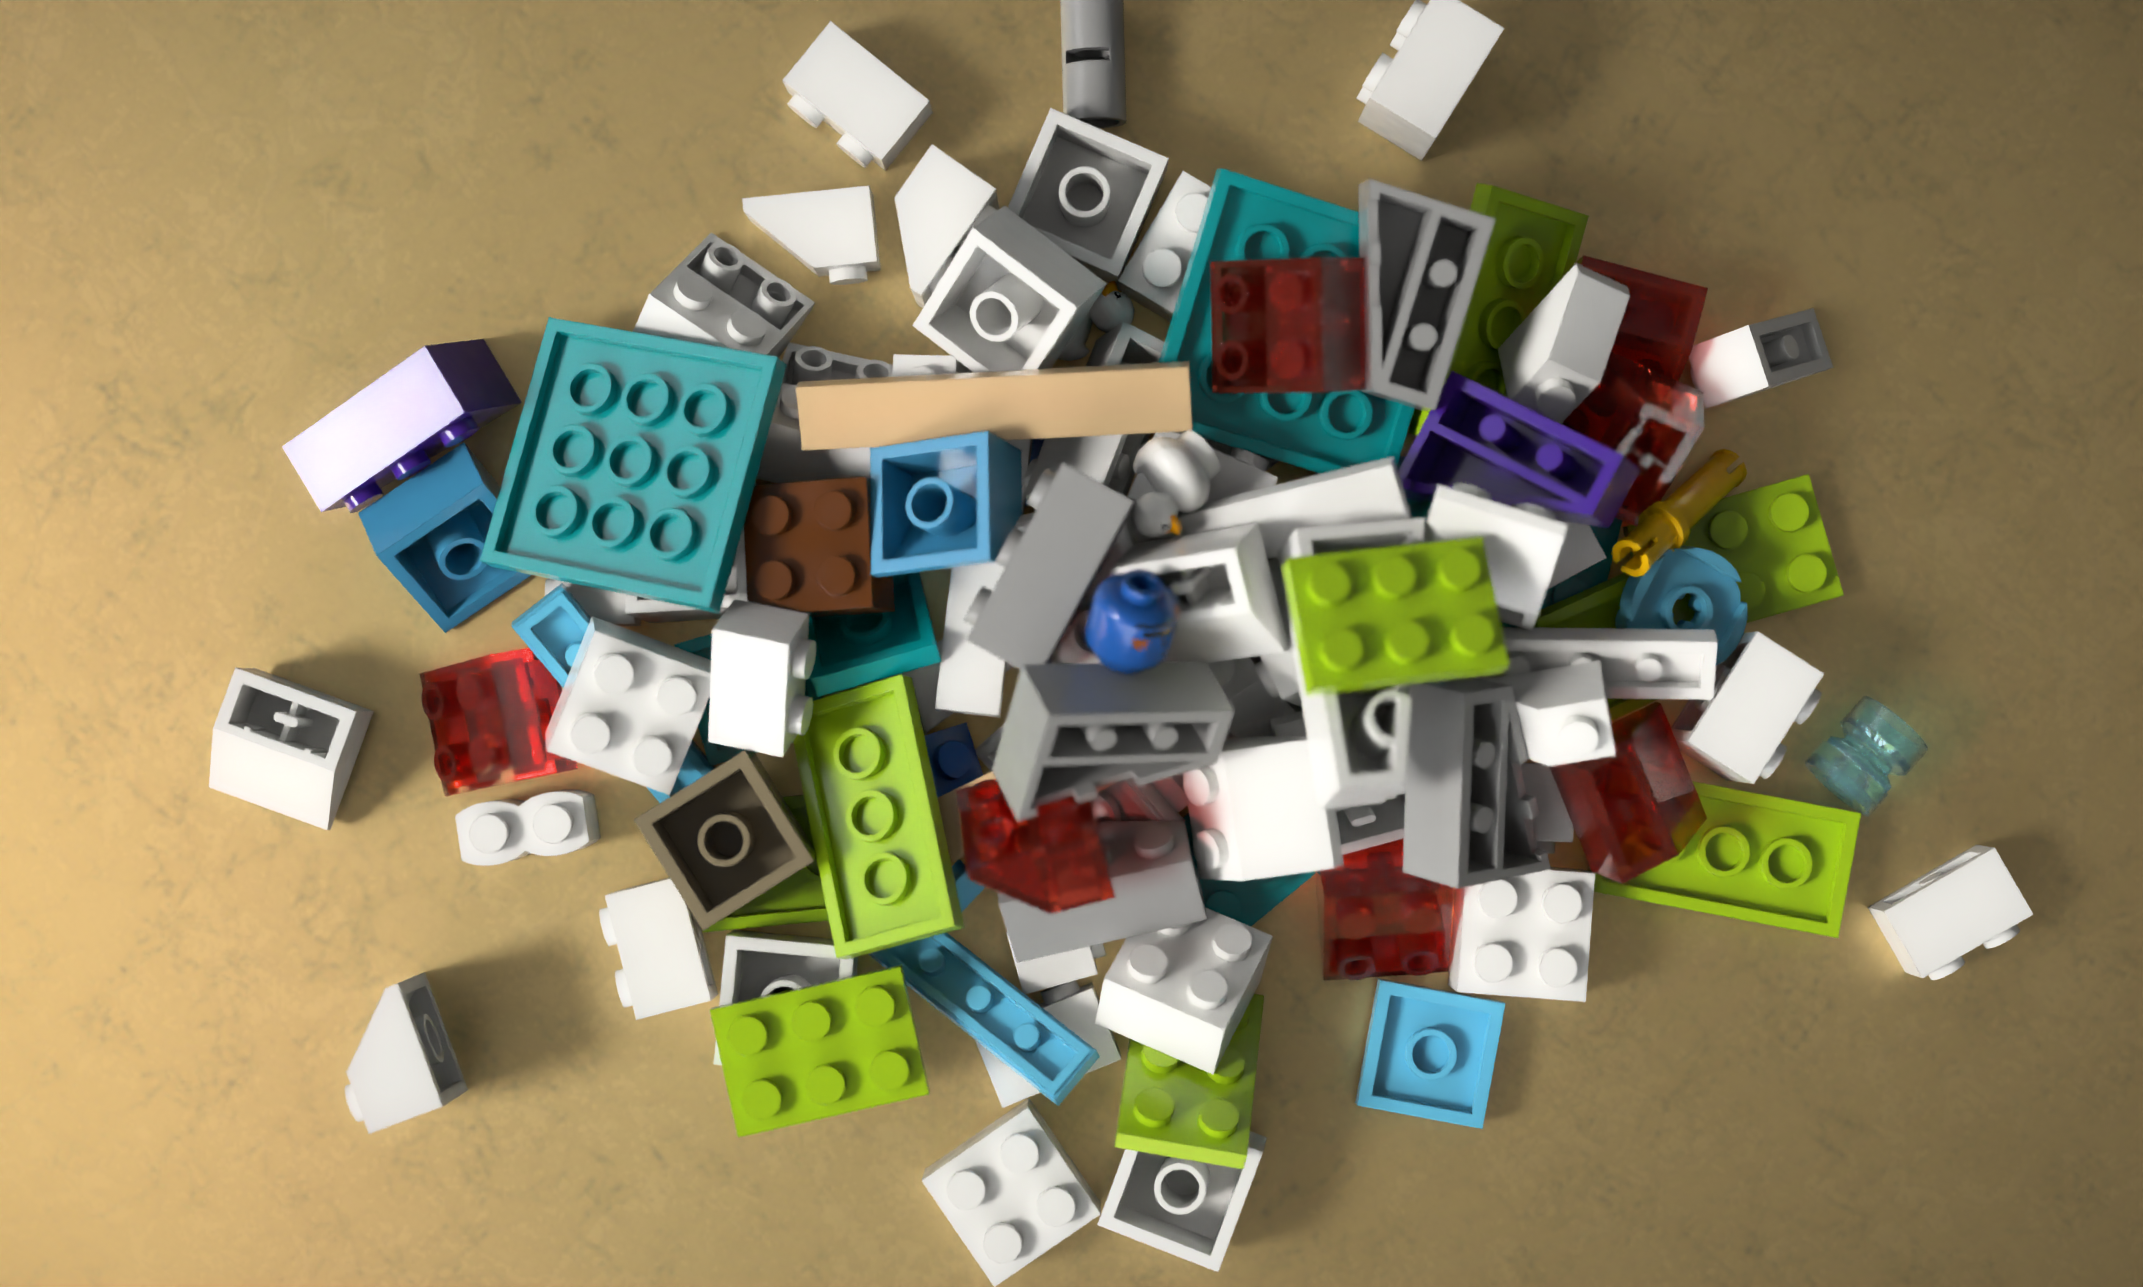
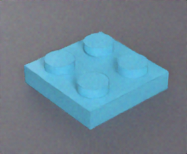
M1378 978L1355 1100L1357 1106L1483 1129L1505 1003L1499 1000Z

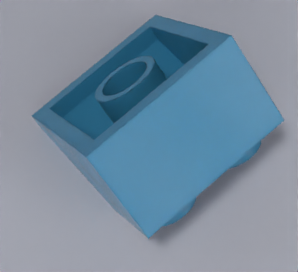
M989 431L870 448L871 575L884 577L996 562L1004 543L1022 515L1021 450Z
M464 442L358 513L376 556L445 633L531 576L525 573L491 567L480 561L500 486Z

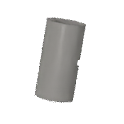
M1060 0L1063 113L1099 129L1126 124L1123 0Z

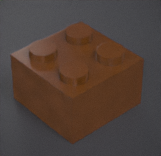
M869 477L754 485L744 521L748 602L807 613L809 618L895 612L893 575L884 577L871 575V488Z

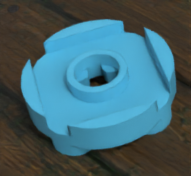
M1681 546L1679 549H1673L1675 550L1674 552L1672 549H1668L1643 576H1629L1621 595L1620 609L1615 618L1616 629L1715 630L1718 642L1717 666L1725 661L1736 649L1746 627L1748 618L1747 603L1741 601L1740 589L1736 583H1742L1732 564L1713 551L1692 546ZM1688 593L1691 595L1688 606L1695 611L1694 617L1690 622L1680 620L1676 625L1673 620V605L1677 599L1681 600Z

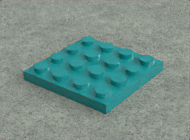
M1223 168L1217 169L1158 362L1189 361L1193 419L1192 431L1203 438L1320 474L1392 456L1397 466L1415 408L1361 391L1359 212Z
M549 317L480 561L495 568L720 613L787 364L776 356Z

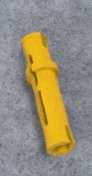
M1717 450L1698 471L1664 502H1656L1649 506L1640 515L1638 526L1613 546L1612 555L1615 563L1621 561L1630 551L1634 554L1620 570L1629 576H1643L1668 549H1672L1673 552L1675 551L1673 549H1679L1688 540L1690 529L1734 487L1739 486L1745 480L1747 470L1744 462L1739 464L1730 473L1727 472V468L1740 456L1731 450Z

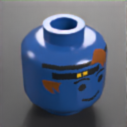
M1133 570L1110 576L1100 583L1094 594L1085 628L1088 646L1103 665L1120 673H1139L1144 669L1155 667L1165 660L1170 650L1180 616L1178 598L1156 575L1147 571Z

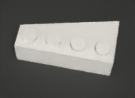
M1425 518L1296 528L1278 552L1319 809L1384 803L1405 784L1411 697L1408 696L1409 684L1306 696L1282 566L1288 558L1420 544L1424 539Z

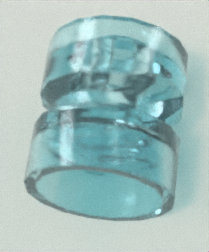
M1863 696L1840 722L1845 737L1831 736L1827 741H1823L1804 763L1815 778L1836 797L1856 812L1869 817L1888 796L1887 792L1891 789L1888 775L1906 776L1928 751V746L1906 722L1890 709L1869 696Z

